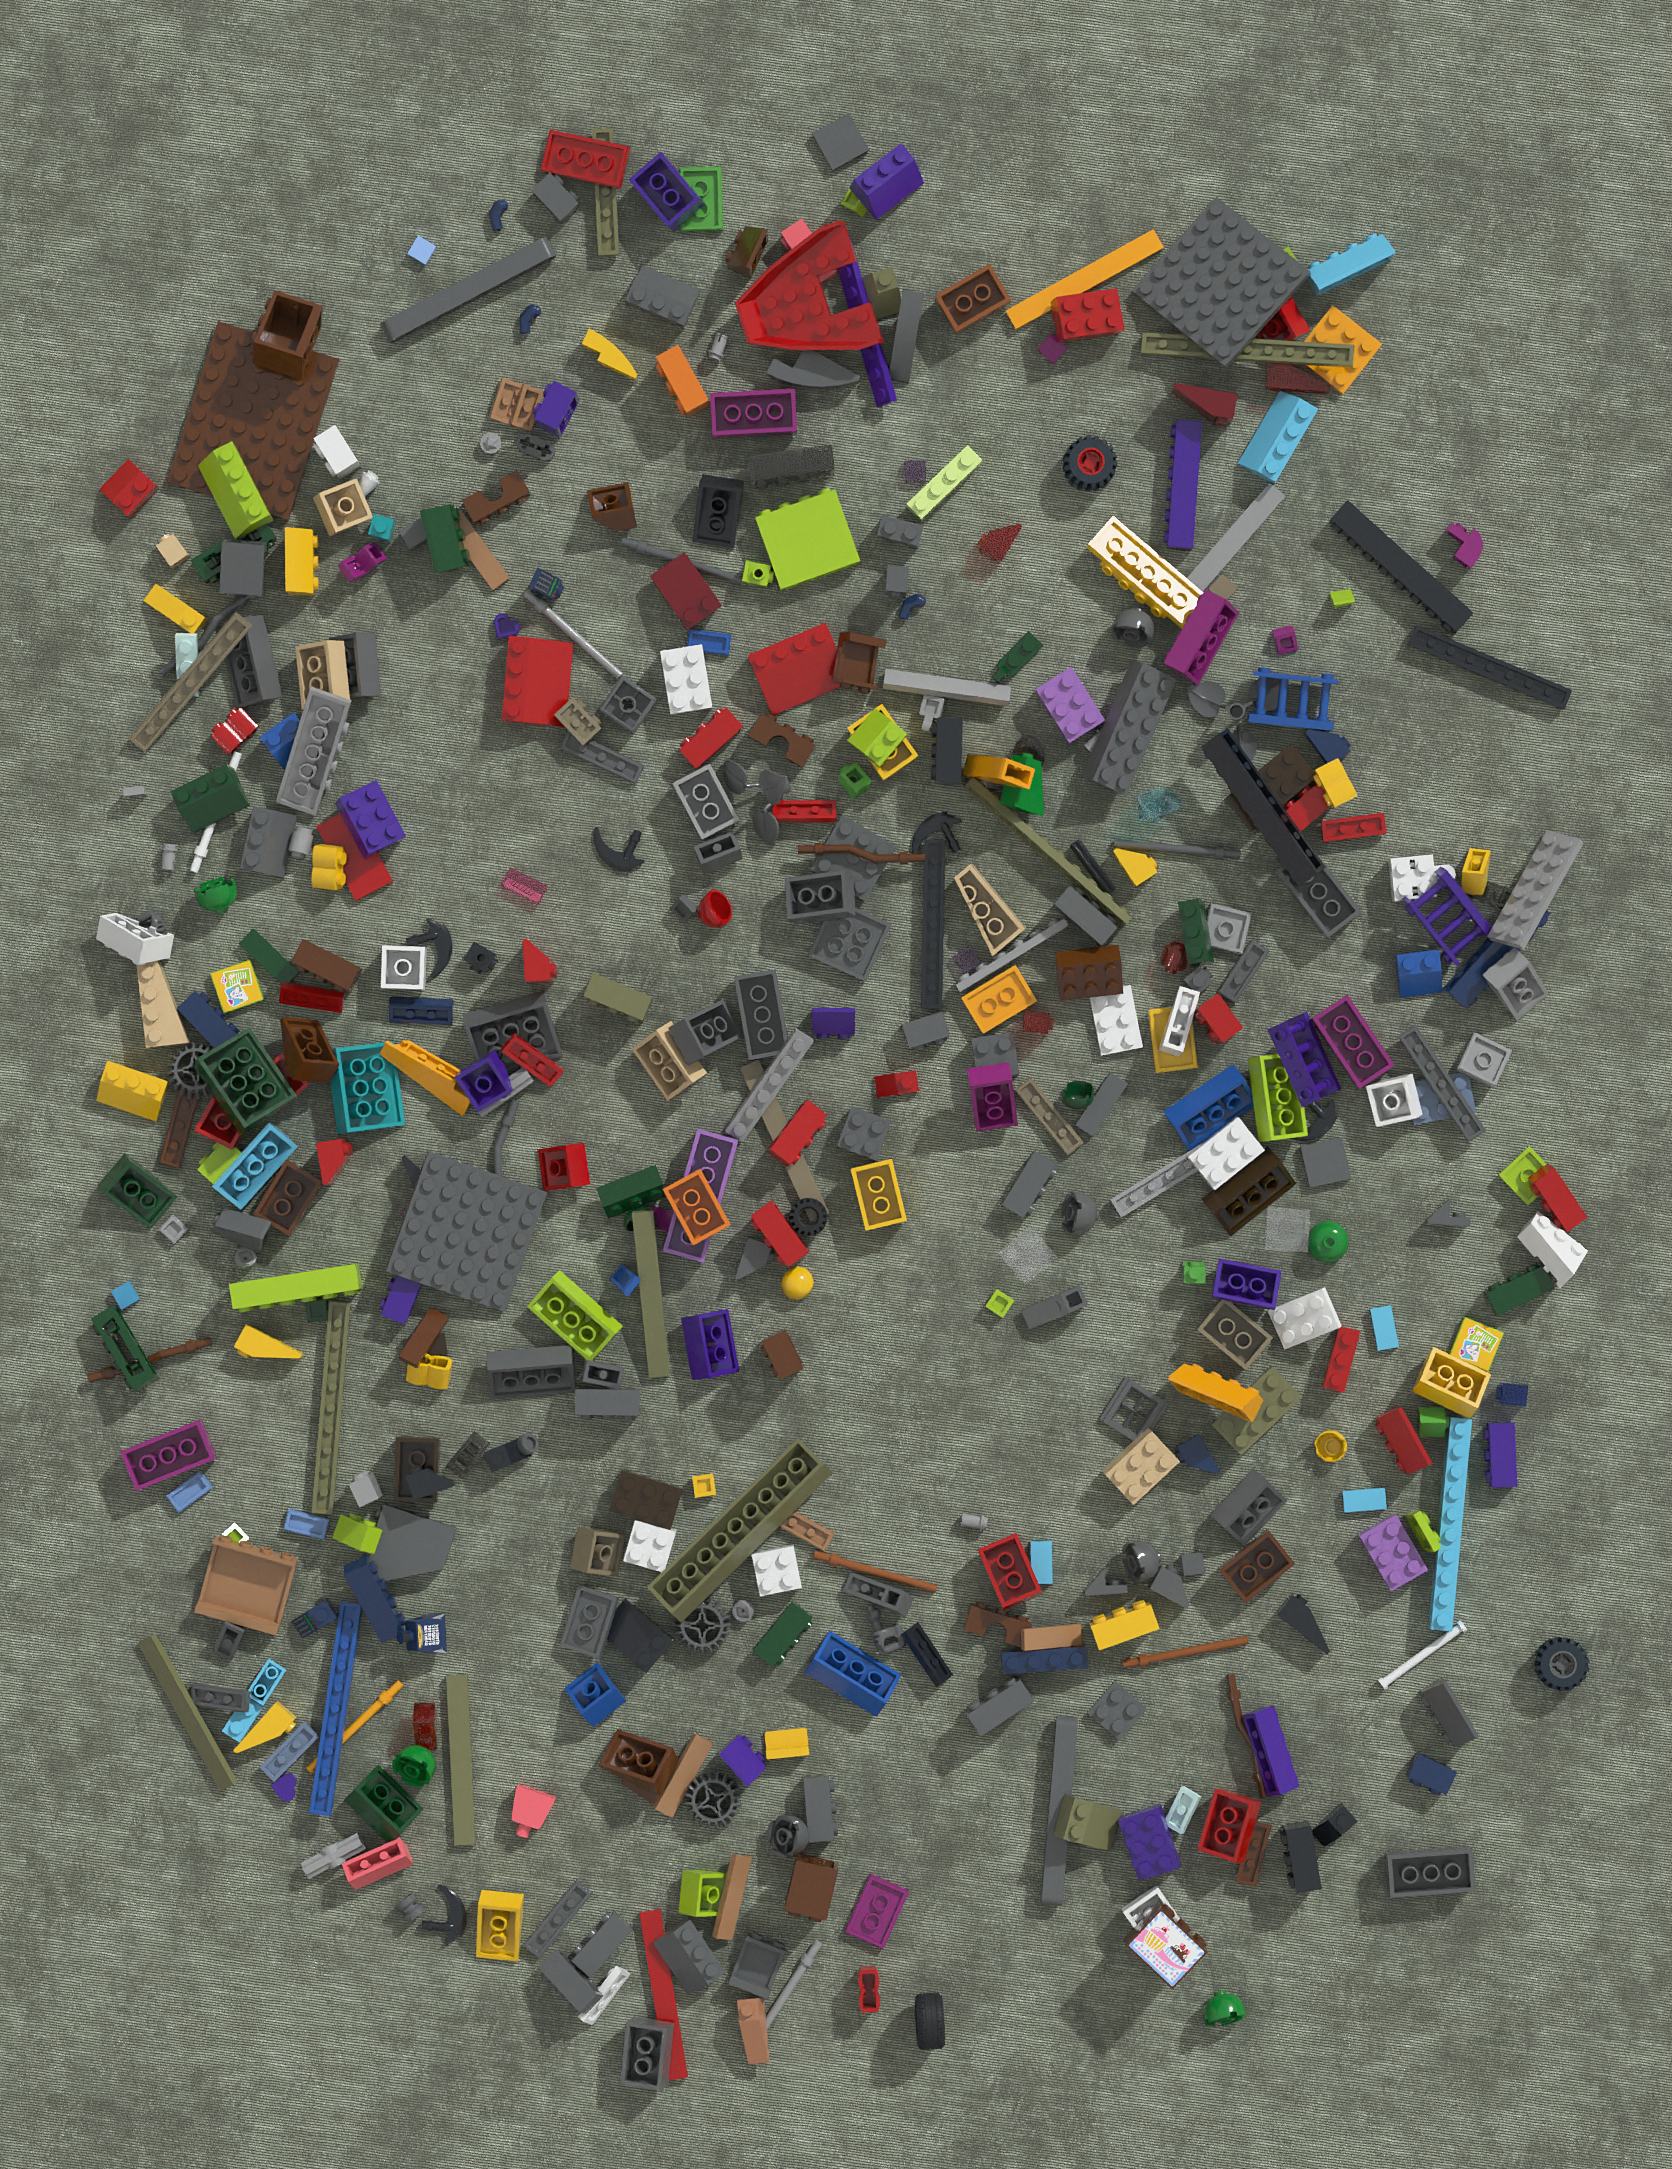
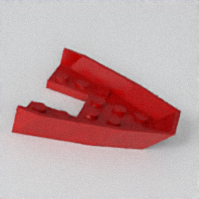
M836 221L819 227L767 268L735 302L748 344L789 350H860L884 343L871 302L832 316L819 275L858 262L844 221Z

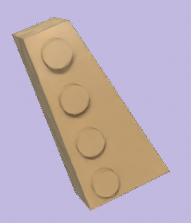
M972 863L954 877L992 956L1026 929Z
M153 961L144 965L136 964L146 1048L190 1044L191 1041L177 1009L176 1001L170 990L161 962Z

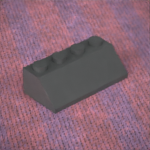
M263 615L243 617L252 624V627L225 658L237 709L282 698Z
M571 1345L487 1352V1373L491 1399L575 1392L574 1361Z

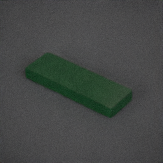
M254 928L239 942V945L280 984L282 982L290 983L300 973Z

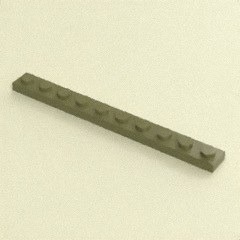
M1143 332L1141 355L1213 359L1185 335ZM1253 339L1234 361L1353 368L1355 346L1350 344Z
M973 777L964 787L967 792L1073 886H1077L1084 892L1090 901L1093 900L1100 906V910L1116 920L1118 926L1123 928L1129 922L1131 917L1127 909L1113 902L1110 894L1102 892L1093 879L1086 878L1077 865L1069 863L1065 859L1066 856L1060 850H1055L1050 846L1048 839L1034 832L1033 826L1026 821L1023 822L1014 809L1000 804L1001 798L997 794L989 792L981 780H976Z
M329 1301L311 1513L330 1515L334 1513L351 1303Z

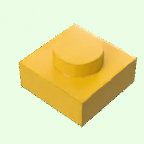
M713 1473L692 1476L695 1498L716 1495Z

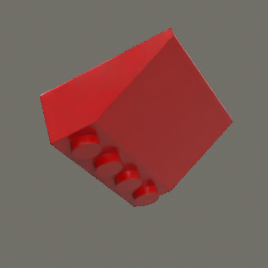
M826 622L748 655L772 716L840 687V684L832 682L837 648Z
M509 636L502 710L503 722L565 727L554 714L569 701L574 643Z

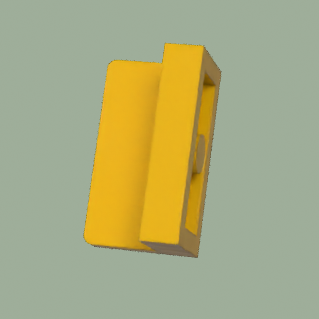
M806 1728L765 1732L767 1759L809 1755Z

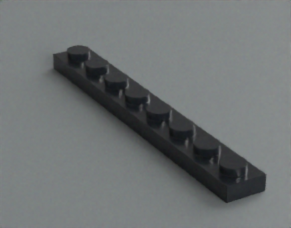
M1415 625L1407 644L1561 710H1565L1572 690L1418 625Z
M924 839L921 1009H942L945 840Z

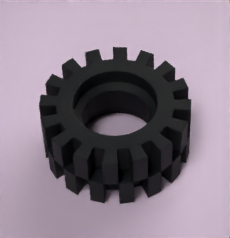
M801 1199L790 1210V1224L797 1233L803 1236L816 1235L824 1229L827 1223V1211L824 1205L816 1199ZM804 1209H812L816 1212L817 1219L814 1224L804 1225L801 1222L800 1214Z

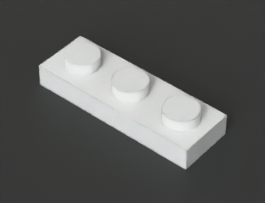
M618 1966L611 1969L602 1985L597 1987L604 1996L587 2014L580 2013L578 2018L585 2023L593 2025L630 1976V1973Z

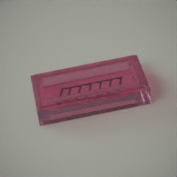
M511 867L501 884V887L537 905L540 904L548 888L547 885Z

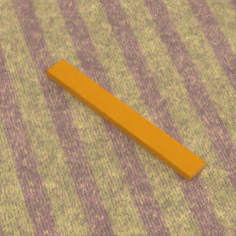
M1153 229L1005 312L1015 330L1050 312L1052 310L1051 301L1054 298L1084 293L1159 252L1164 247Z

